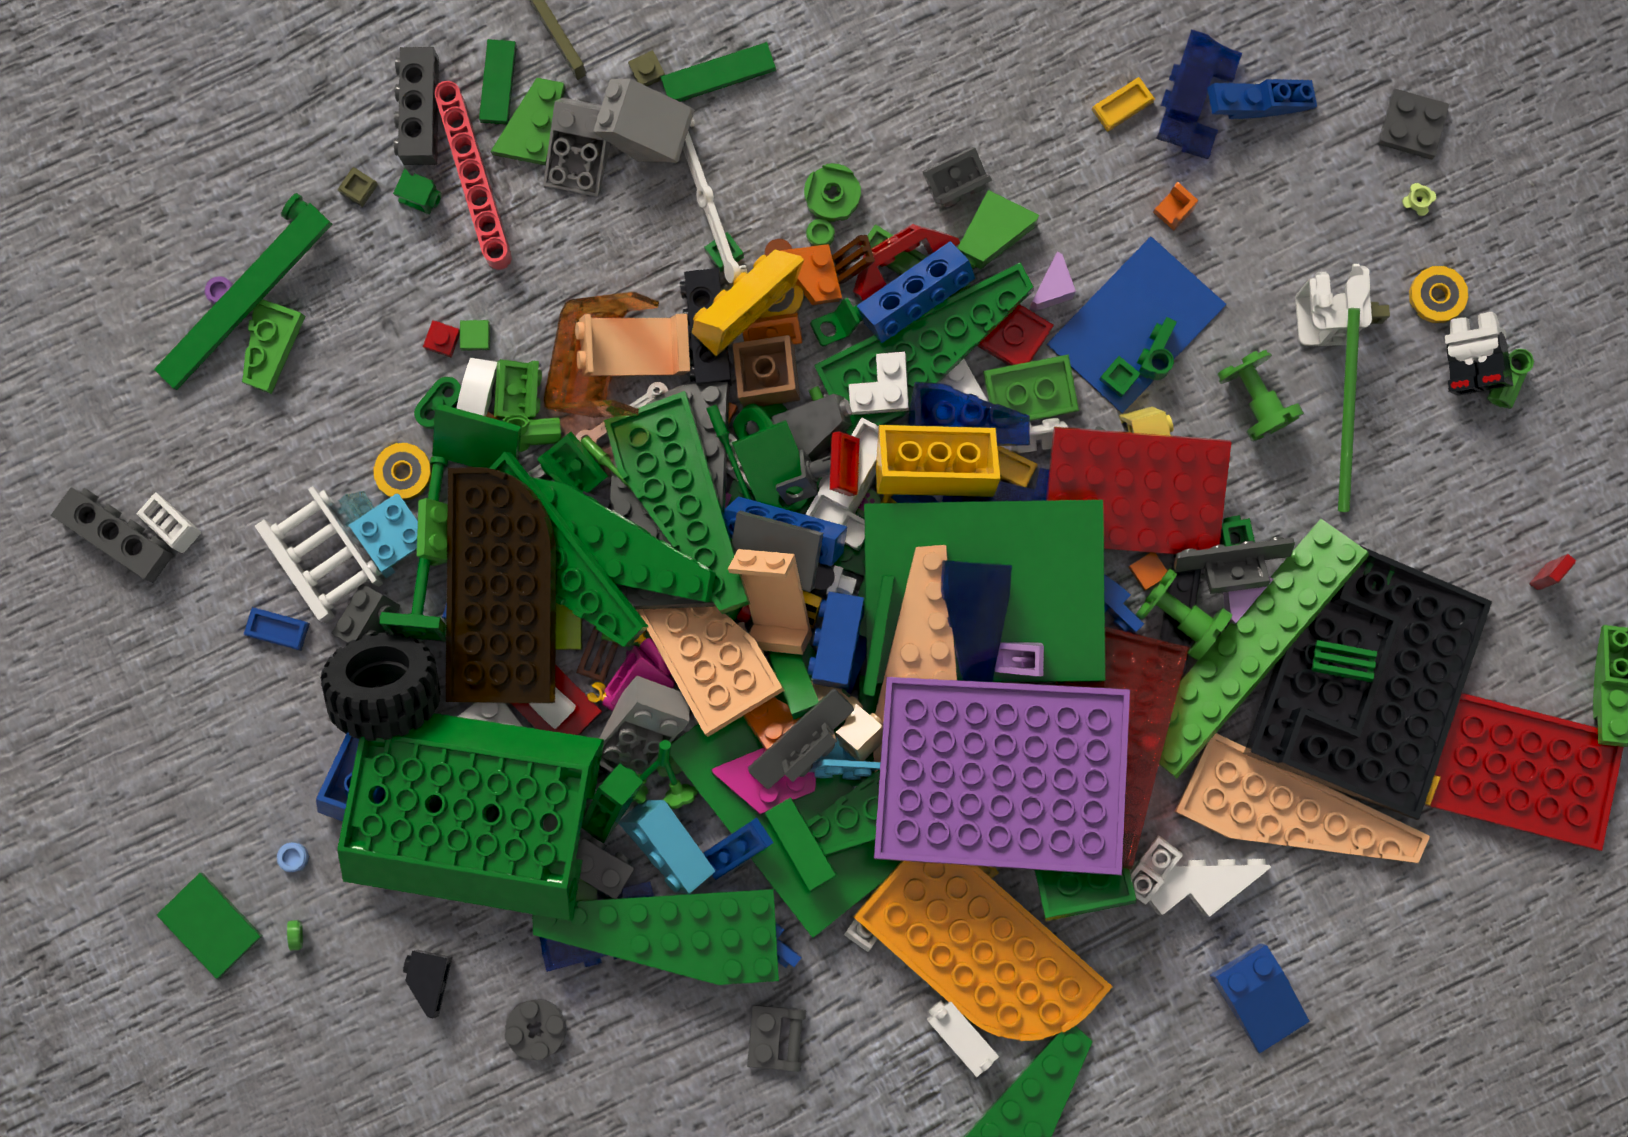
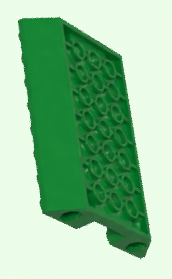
M436 713L428 721L424 720V724L417 730L414 728L409 730L410 732L407 735L392 736L393 739L389 740L376 738V741H368L365 737L359 739L337 848L343 882L572 921L583 860L576 859L586 800H594L604 739ZM378 787H383L386 793L385 799L377 804L373 799V793ZM435 796H439L442 800V807L438 812L433 813L429 808L430 800ZM496 805L500 812L499 817L496 821L489 822L486 818V811L490 806ZM553 814L558 821L555 830L548 832L544 828V820L548 815Z

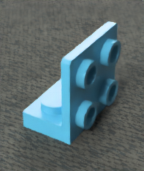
M394 494L349 524V527L385 578L395 573L393 565L417 550L418 521L399 494Z
M836 737L837 742L833 750L828 755L817 759L809 772L815 773V778H832L833 775L843 774V779L858 780L861 779V776H871L872 771L880 769L881 762L857 761L840 747Z

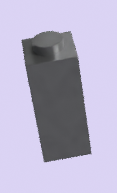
M832 394L772 416L774 425L784 420L787 421L798 450L804 449L813 462L831 445L832 433L844 432L852 425L850 419L852 411L847 399L840 395Z

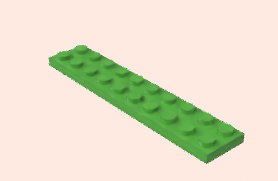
M1320 519L1292 551L1291 556L1287 557L1271 576L1273 581L1269 586H1267L1236 624L1232 622L1130 741L1177 779L1369 556L1368 551L1323 519Z

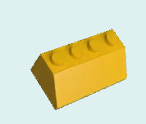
M774 250L768 256L763 254L757 259L753 269L748 274L746 272L741 273L735 279L734 286L728 291L722 290L714 298V303L708 309L703 307L695 314L691 333L717 356L796 285L804 259L799 255Z
M879 425L876 457L877 494L994 497L1000 481L996 428Z

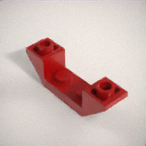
M912 224L871 248L875 262L858 273L853 293L857 298L864 301L886 286L877 266L889 265L895 261V256L903 251L910 252L920 245V241H922L928 254L931 255L950 241L957 246L960 244L959 239L950 234Z

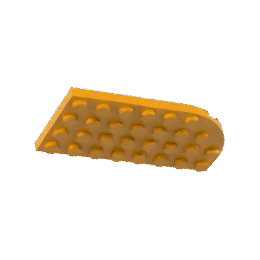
M901 861L853 916L948 1002L951 1001L968 1020L986 1032L998 1037L1020 1041L1042 1040L1060 1032H1066L1085 1019L1113 987L978 866Z

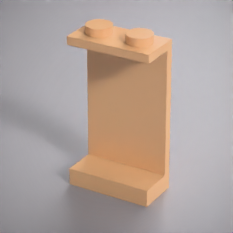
M584 314L579 319V322H576L575 335L576 339L580 340L581 351L577 352V367L582 369V376L685 375L690 371L687 314H675L671 318H591V314Z
M738 549L728 567V571L732 574H742L754 624L749 634L757 641L763 651L803 655L812 632L795 555Z

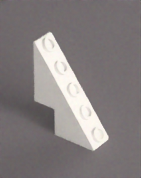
M1236 859L1217 860L1218 866H1206V860H1188V866L1175 865L1164 879V883L1148 903L1158 915H1163L1188 895L1204 916L1210 917L1269 870L1271 866L1266 865L1265 859H1247V865H1236ZM1138 861L1130 862L1128 866L1130 872Z

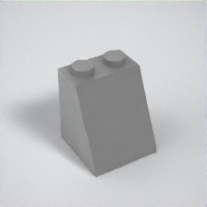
M610 79L593 132L636 161L678 162L695 110L635 80Z

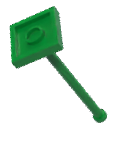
M433 456L430 459L432 473L428 498L439 501L444 467H447L448 459ZM419 557L411 613L381 612L379 624L389 635L400 633L405 638L411 636L415 639L446 642V624L440 617L423 615L431 560Z

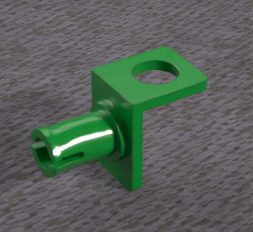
M845 298L834 312L812 320L810 326L819 344L824 347L850 337L863 320L857 305L852 306L849 298ZM831 323L835 327V335L825 336L821 332V324Z

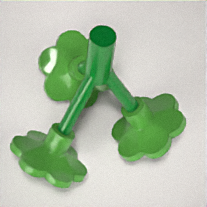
M662 740L659 743L656 761L642 774H638L643 783L632 802L636 801L639 804H643L646 801L648 789L644 784L647 782L646 778L656 769L660 776L669 777L670 790L666 792V797L663 800L666 801L671 809H678L682 805L690 804L694 801V796L698 793L695 786L681 784L680 780H677L674 775L682 772L681 768L670 756L671 744L674 741L670 743L668 740Z

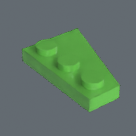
M536 78L491 150L492 155L546 166L554 103L563 97L565 84Z
M264 299L259 302L253 309L252 320H249L248 331H250L249 347L246 348L242 378L244 384L272 394L306 316Z

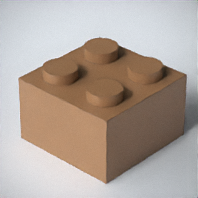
M790 335L733 343L738 399L743 408L753 403L759 406L800 401L795 347Z

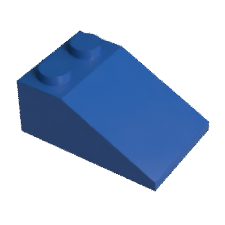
M349 732L346 734L316 798L318 813L343 821L359 742V739L350 736ZM378 787L373 793L374 801L379 804L385 799L386 793L384 788Z
M1265 944L1254 946L1210 974L1211 979L1259 1054L1310 1022L1285 973Z

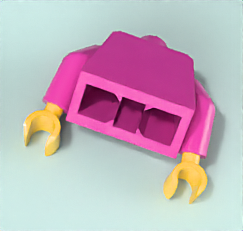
M646 631L634 641V643L638 642L640 646L633 647L607 687L602 682H595L591 685L599 691L600 695L597 696L593 692H589L587 694L588 700L591 702L601 700L603 702L602 705L613 712L622 692L636 676L669 688L674 687L675 681L671 676V672L653 640L645 637Z

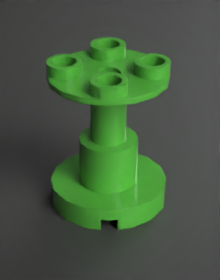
M1267 350L1259 353L1258 351L1252 352L1241 359L1244 364L1236 367L1229 366L1217 374L1220 378V384L1240 377L1253 401L1248 405L1258 421L1257 424L1246 431L1252 442L1264 438V433L1272 434L1300 418L1299 416L1304 415L1298 403L1284 408L1275 390L1268 392L1256 367L1272 356Z
M1169 569L1160 580V584L1153 588L1135 615L1143 620L1155 605L1180 623L1177 627L1180 631L1195 641L1189 649L1188 655L1199 660L1216 641L1218 634L1222 633L1233 614L1222 607L1212 618L1196 605L1191 609L1166 591L1177 575L1176 572Z

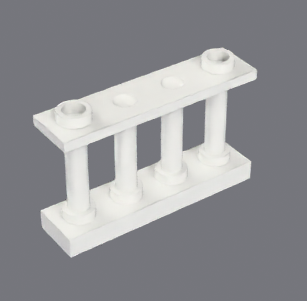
M312 486L308 490L315 500L280 524L275 523L272 525L268 521L262 520L255 525V528L317 619L326 624L335 618L331 609L334 608L333 604L369 579L378 587L383 582L378 577L382 573L373 560L367 561L332 510L331 506L334 502L325 490L320 492ZM322 509L331 523L295 548L292 546L288 548L283 541L286 537L285 534ZM338 533L346 547L313 570H306L304 572L299 564L302 561L301 557ZM354 556L363 570L327 595L324 593L320 595L315 588V585L318 584L317 580Z

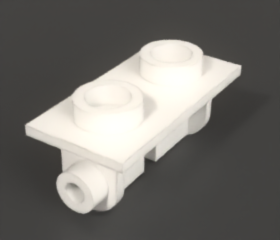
M1058 418L1045 419L1042 421V424L1032 426L1029 422L1017 423L1014 425V428L1007 429L1009 436L1014 438V440H1009L1010 451H1016L1017 454L1037 451L1036 440H1041L1043 450L1052 449L1054 427L1068 428V426Z

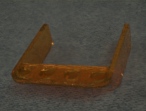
M637 292L568 300L560 312L544 393V406L553 411L593 418L638 415V408L615 400H607L609 383L612 376H582V369L577 367V352L581 351L580 340L576 339L575 326L576 322H579V319L584 314H591V318H624L631 311L658 308L659 301Z

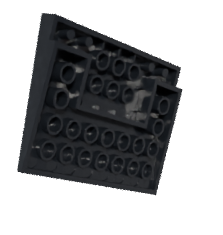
M1361 546L1368 551L1369 556L1275 664L1243 754L1409 818L1419 820L1492 601ZM1367 562L1372 563L1373 566L1370 573L1364 575L1363 572ZM1391 570L1394 573L1389 585H1387V576ZM1374 581H1375V582H1376V586H1375L1374 589H1372V585H1373V583H1374ZM1317 640L1377 651L1374 680L1372 683L1312 671ZM1321 651V652H1323V653H1328V654L1339 655V656H1344V657H1349V658H1355V659H1360V660L1368 661L1367 659H1362V658H1357V657H1351V656H1346V655H1341V654H1335V653H1330V652ZM1320 660L1321 664L1367 672L1366 668Z

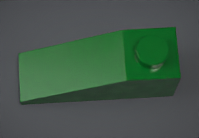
M619 763L598 787L594 800H592L582 822V828L602 843L607 841L643 783L635 771Z

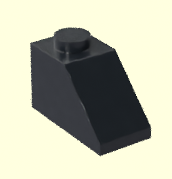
M414 950L411 955H407L404 962L403 973H407L405 981L426 1016L436 1018L440 1014L453 957Z

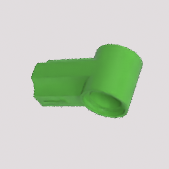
M1516 349L1509 353L1513 386L1490 390L1487 399L1492 404L1508 409L1513 407L1527 372L1534 365L1533 356L1526 349ZM1512 358L1517 359L1521 363V370H1516L1512 366Z
M513 414L503 419L504 422L521 426L519 452L527 450L530 445L556 444L561 440L559 418L528 419L524 415Z

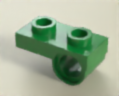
M1166 317L1162 325L1156 323L1149 337L1154 341L1149 350L1143 349L1137 361V364L1141 365L1139 369L1141 376L1147 379L1161 380L1167 376L1173 367V355L1164 347L1177 323L1176 321ZM1152 360H1162L1165 363V369L1158 370L1154 368Z

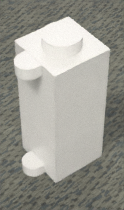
M940 1000L928 1011L931 1015L927 1019L928 1022L976 1077L983 1071H986L999 1058L997 1053L951 1001L944 1003Z

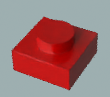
M432 320L423 344L424 349L452 358L460 336V329Z

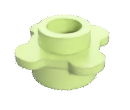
M1414 183L1410 186L1409 195L1403 198L1402 204L1405 208L1415 210L1419 216H1425L1429 212V205L1436 200V194L1427 186ZM1418 197H1420V198L1422 199L1421 202H1418V201H1417V198H1418Z

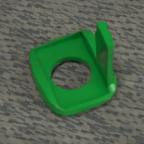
M754 403L749 404L742 409L733 422L735 434L739 439L749 436L746 426L751 420L756 422L759 431L774 425L771 420L772 416L788 410L783 403L759 406Z

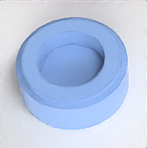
M291 842L284 844L277 853V863L286 872L302 870L309 860L307 849L300 843Z

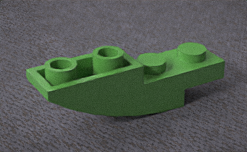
M1608 625L1601 627L1594 674L1593 719L1598 720V744L1628 747V628Z

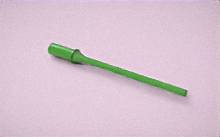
M585 436L581 440V444L598 461L599 465L609 468L632 491L618 472V469L611 462L610 455L605 453L589 436Z

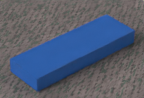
M756 817L703 852V854L715 869L712 876L717 880L774 842Z

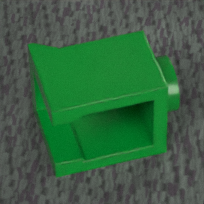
M405 168L393 192L394 196L399 197V203L429 215L433 207L436 208L442 196V193L436 189L433 180L415 173L412 176Z

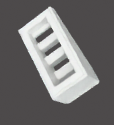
M156 492L136 513L171 548L180 553H184L201 534L197 527ZM161 505L163 508H162V509L156 514V516L152 519V518H151V515H152V514L159 508V506ZM168 514H170L169 517L160 526L159 524L163 521V519ZM178 521L179 523L173 528V530H172L170 533H168V531H169V530L176 524V522Z

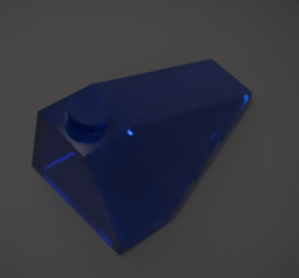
M914 383L908 426L996 428L997 446L1030 445L1029 415L1000 404L995 405L980 399L979 396L953 389L952 386L944 383Z
M943 560L941 594L943 600H945L949 615L947 617L949 627H952L956 644L954 648L962 681L993 682L1010 597L1012 565Z

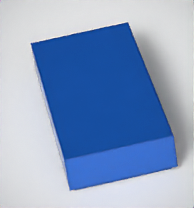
M252 607L243 635L302 651L310 623Z

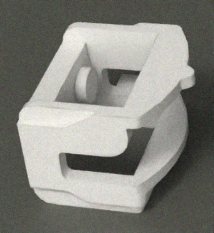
M1352 264V271L1345 284V293L1337 294L1334 297L1333 293H1331L1330 276L1328 273L1317 272L1313 278L1308 279L1295 296L1298 340L1302 345H1346L1348 308H1360L1359 332L1370 325L1372 313L1370 277L1367 267Z

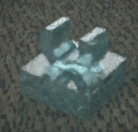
M364 491L345 494L338 500L341 504L338 513H346L349 521L345 524L346 527H349V524L374 508Z

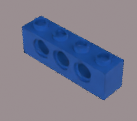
M950 241L858 304L857 309L864 324L883 343L936 305L942 303L949 296L968 285V283L975 279V275L970 261Z
M739 496L725 508L724 517L732 539L736 514L739 511H744L824 533L819 563L832 566L844 553L847 526Z

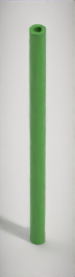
M1348 308L1338 511L1340 512L1350 511L1360 308Z

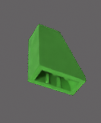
M988 190L958 249L970 261L972 269L976 267L981 270L1032 231L1037 224L1039 215Z

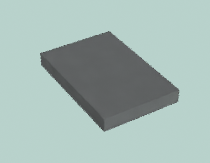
M744 511L737 512L732 539L735 554L738 549L794 554L802 590L811 592L814 589L824 533Z

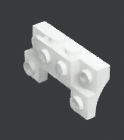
M864 418L860 419L851 435L860 438L857 495L847 496L830 490V474L822 477L819 483L820 490L818 495H816L805 514L847 526L845 544L857 551L860 550L865 541V520L855 515V512L876 477L879 427Z

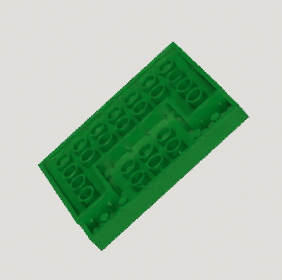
M1103 500L864 504L867 665L882 576H895L877 684H883L915 548L934 545H946L957 681H1105ZM995 642L1042 643L1044 646L1043 676L995 672Z
M809 643L803 655H801L807 673L810 658H816L817 654ZM842 689V692H843L847 697H850V695L848 694V692H847L846 690ZM783 692L775 696L776 699L787 704ZM744 717L738 718L709 737L704 734L698 723L671 744L670 756L731 834L756 817L758 818L774 843L751 857V859L812 938L881 884L901 862L874 859L875 841L826 856L837 876L811 892L766 814L759 815L748 803L739 798L726 784L712 774L711 769L764 748ZM845 720L834 729L836 737V732L844 725ZM873 753L865 759L866 762H874ZM843 774L833 775L832 778H816L815 791L794 800L807 822L834 804L840 797L848 794L853 790L854 786H858L869 776H861V779L858 780L843 779Z

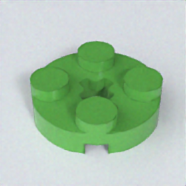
M835 163L823 165L822 168L815 172L813 171L806 180L804 197L807 208L820 219H826L831 222L847 220L859 205L861 198L860 183L854 176V173L844 165ZM832 186L837 187V192L841 193L839 197L837 196L834 199L828 198V195L824 193L825 190H830Z

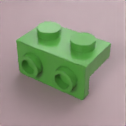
M502 359L497 361L494 418L504 419L509 415L521 414L528 419H533L539 413L540 398L537 397V387L540 386L542 380L539 361L532 360L529 363Z
M424 498L419 500L417 557L431 560L430 565L437 566L447 563L448 504Z

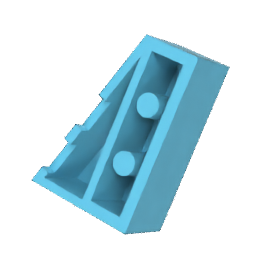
M646 800L643 804L635 806L619 821L618 824L649 858L650 862L663 874L665 882L674 892L690 894L715 872V869L665 800Z

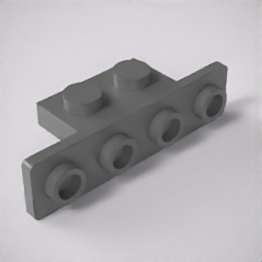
M1275 537L1263 542L1245 541L1233 546L1216 545L1210 549L1203 550L1186 549L1176 554L1174 569L1175 572L1204 568L1210 594L1269 586L1270 578L1265 560L1290 557L1295 542L1294 538L1284 539L1283 537Z
M832 689L748 767L749 773L766 789H770L784 775L792 782L799 776H805L812 769L813 763L817 759L828 755L833 750L837 742L834 729L854 711L853 706L836 689Z

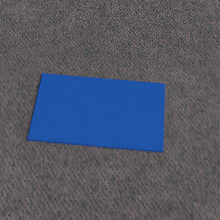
M1150 236L1046 345L1058 356L1069 354L1071 368L1123 414L1154 380L1140 375L1121 398L1099 380L1114 360L1120 356L1139 371L1141 365L1137 364V361L1144 348L1150 349L1154 340L1149 337L1156 323L1162 325L1166 317L1177 322L1164 349L1171 352L1175 359L1226 306V303ZM1152 360L1154 368L1158 370L1165 369V363L1162 360Z

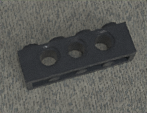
M718 268L684 272L685 281H680L682 299L687 298L688 309H683V314H687L690 332H692L694 324L693 317L703 308L695 305L696 299L702 296L709 298V303L704 306L708 309L714 303V298L721 292ZM691 333V336H688L689 354L693 353L694 364H690V381H696V385L728 382L732 386L728 346L712 362H703L700 359L702 354L710 350Z

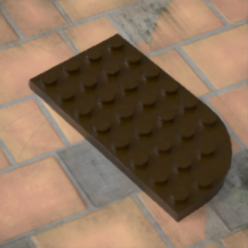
M484 467L448 468L446 702L555 703L556 541L549 515L537 495L525 483L508 473Z

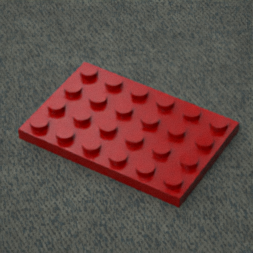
M1054 427L1046 501L1103 500L1104 549L1177 554L1186 549H1210L1213 546L1220 545L1232 442L1221 439Z
M1462 693L1434 774L1440 777V781L1431 805L1424 804V806L1602 851L1624 747L1598 744L1597 727Z

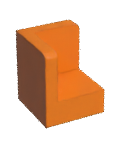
M1177 182L1171 192L1154 209L1153 213L1174 231L1193 212L1199 200Z

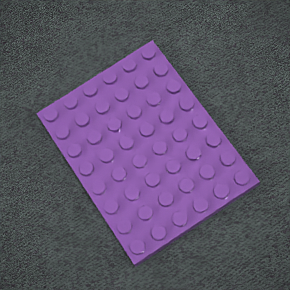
M887 677L874 859L1122 876L1130 690Z

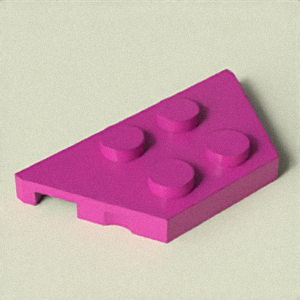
M764 748L711 769L712 774L716 778H719L732 792L748 803L759 815L790 797L796 800L815 791L816 778L813 772H808L803 777L799 776L794 782L784 775L770 789H766L748 771V767L765 752Z

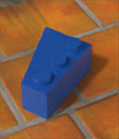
M829 591L827 600H821L819 617H823L821 629L816 628L813 646H818L816 658H810L808 675H812L813 684L844 690L849 689L856 646L860 636L861 619L864 617L865 612L864 597Z

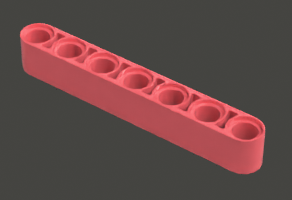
M443 81L435 89V98L480 248L489 266L496 270H502L511 263V251L467 106L457 84L452 81ZM449 94H454V95H456L455 98H454L452 101H450V102H445V101H444V98H445L447 95H449ZM464 120L461 126L457 128L451 127L454 121ZM463 146H472L469 152L459 153ZM470 172H480L477 178L467 179ZM478 198H488L487 202L482 206L475 205V201ZM486 224H496L492 231H482ZM495 249H503V254L499 258L490 257Z

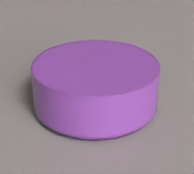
M221 276L210 279L205 286L206 298L215 305L233 284L227 278Z

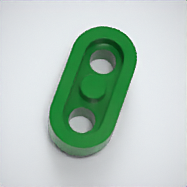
M448 376L438 379L415 407L414 416L416 421L426 429H434V418L428 420L426 418L427 413L435 411L438 404L455 408L461 390L460 383L455 378ZM447 389H453L454 393L451 397L444 396Z

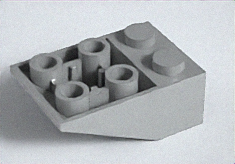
M563 97L555 101L543 186L596 197L599 196L611 143L593 132L602 105Z
M636 676L622 692L599 738L604 739L601 758L620 763L641 772L647 770L658 758L659 743L662 740H668L671 743L689 723V705L682 692Z

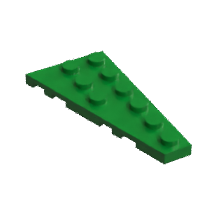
M1077 1026L1066 1032L1056 1034L964 1137H1052L1093 1041Z

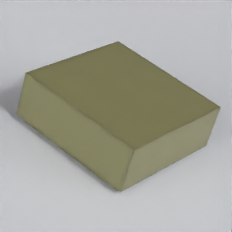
M353 167L337 190L363 207L378 186V183Z

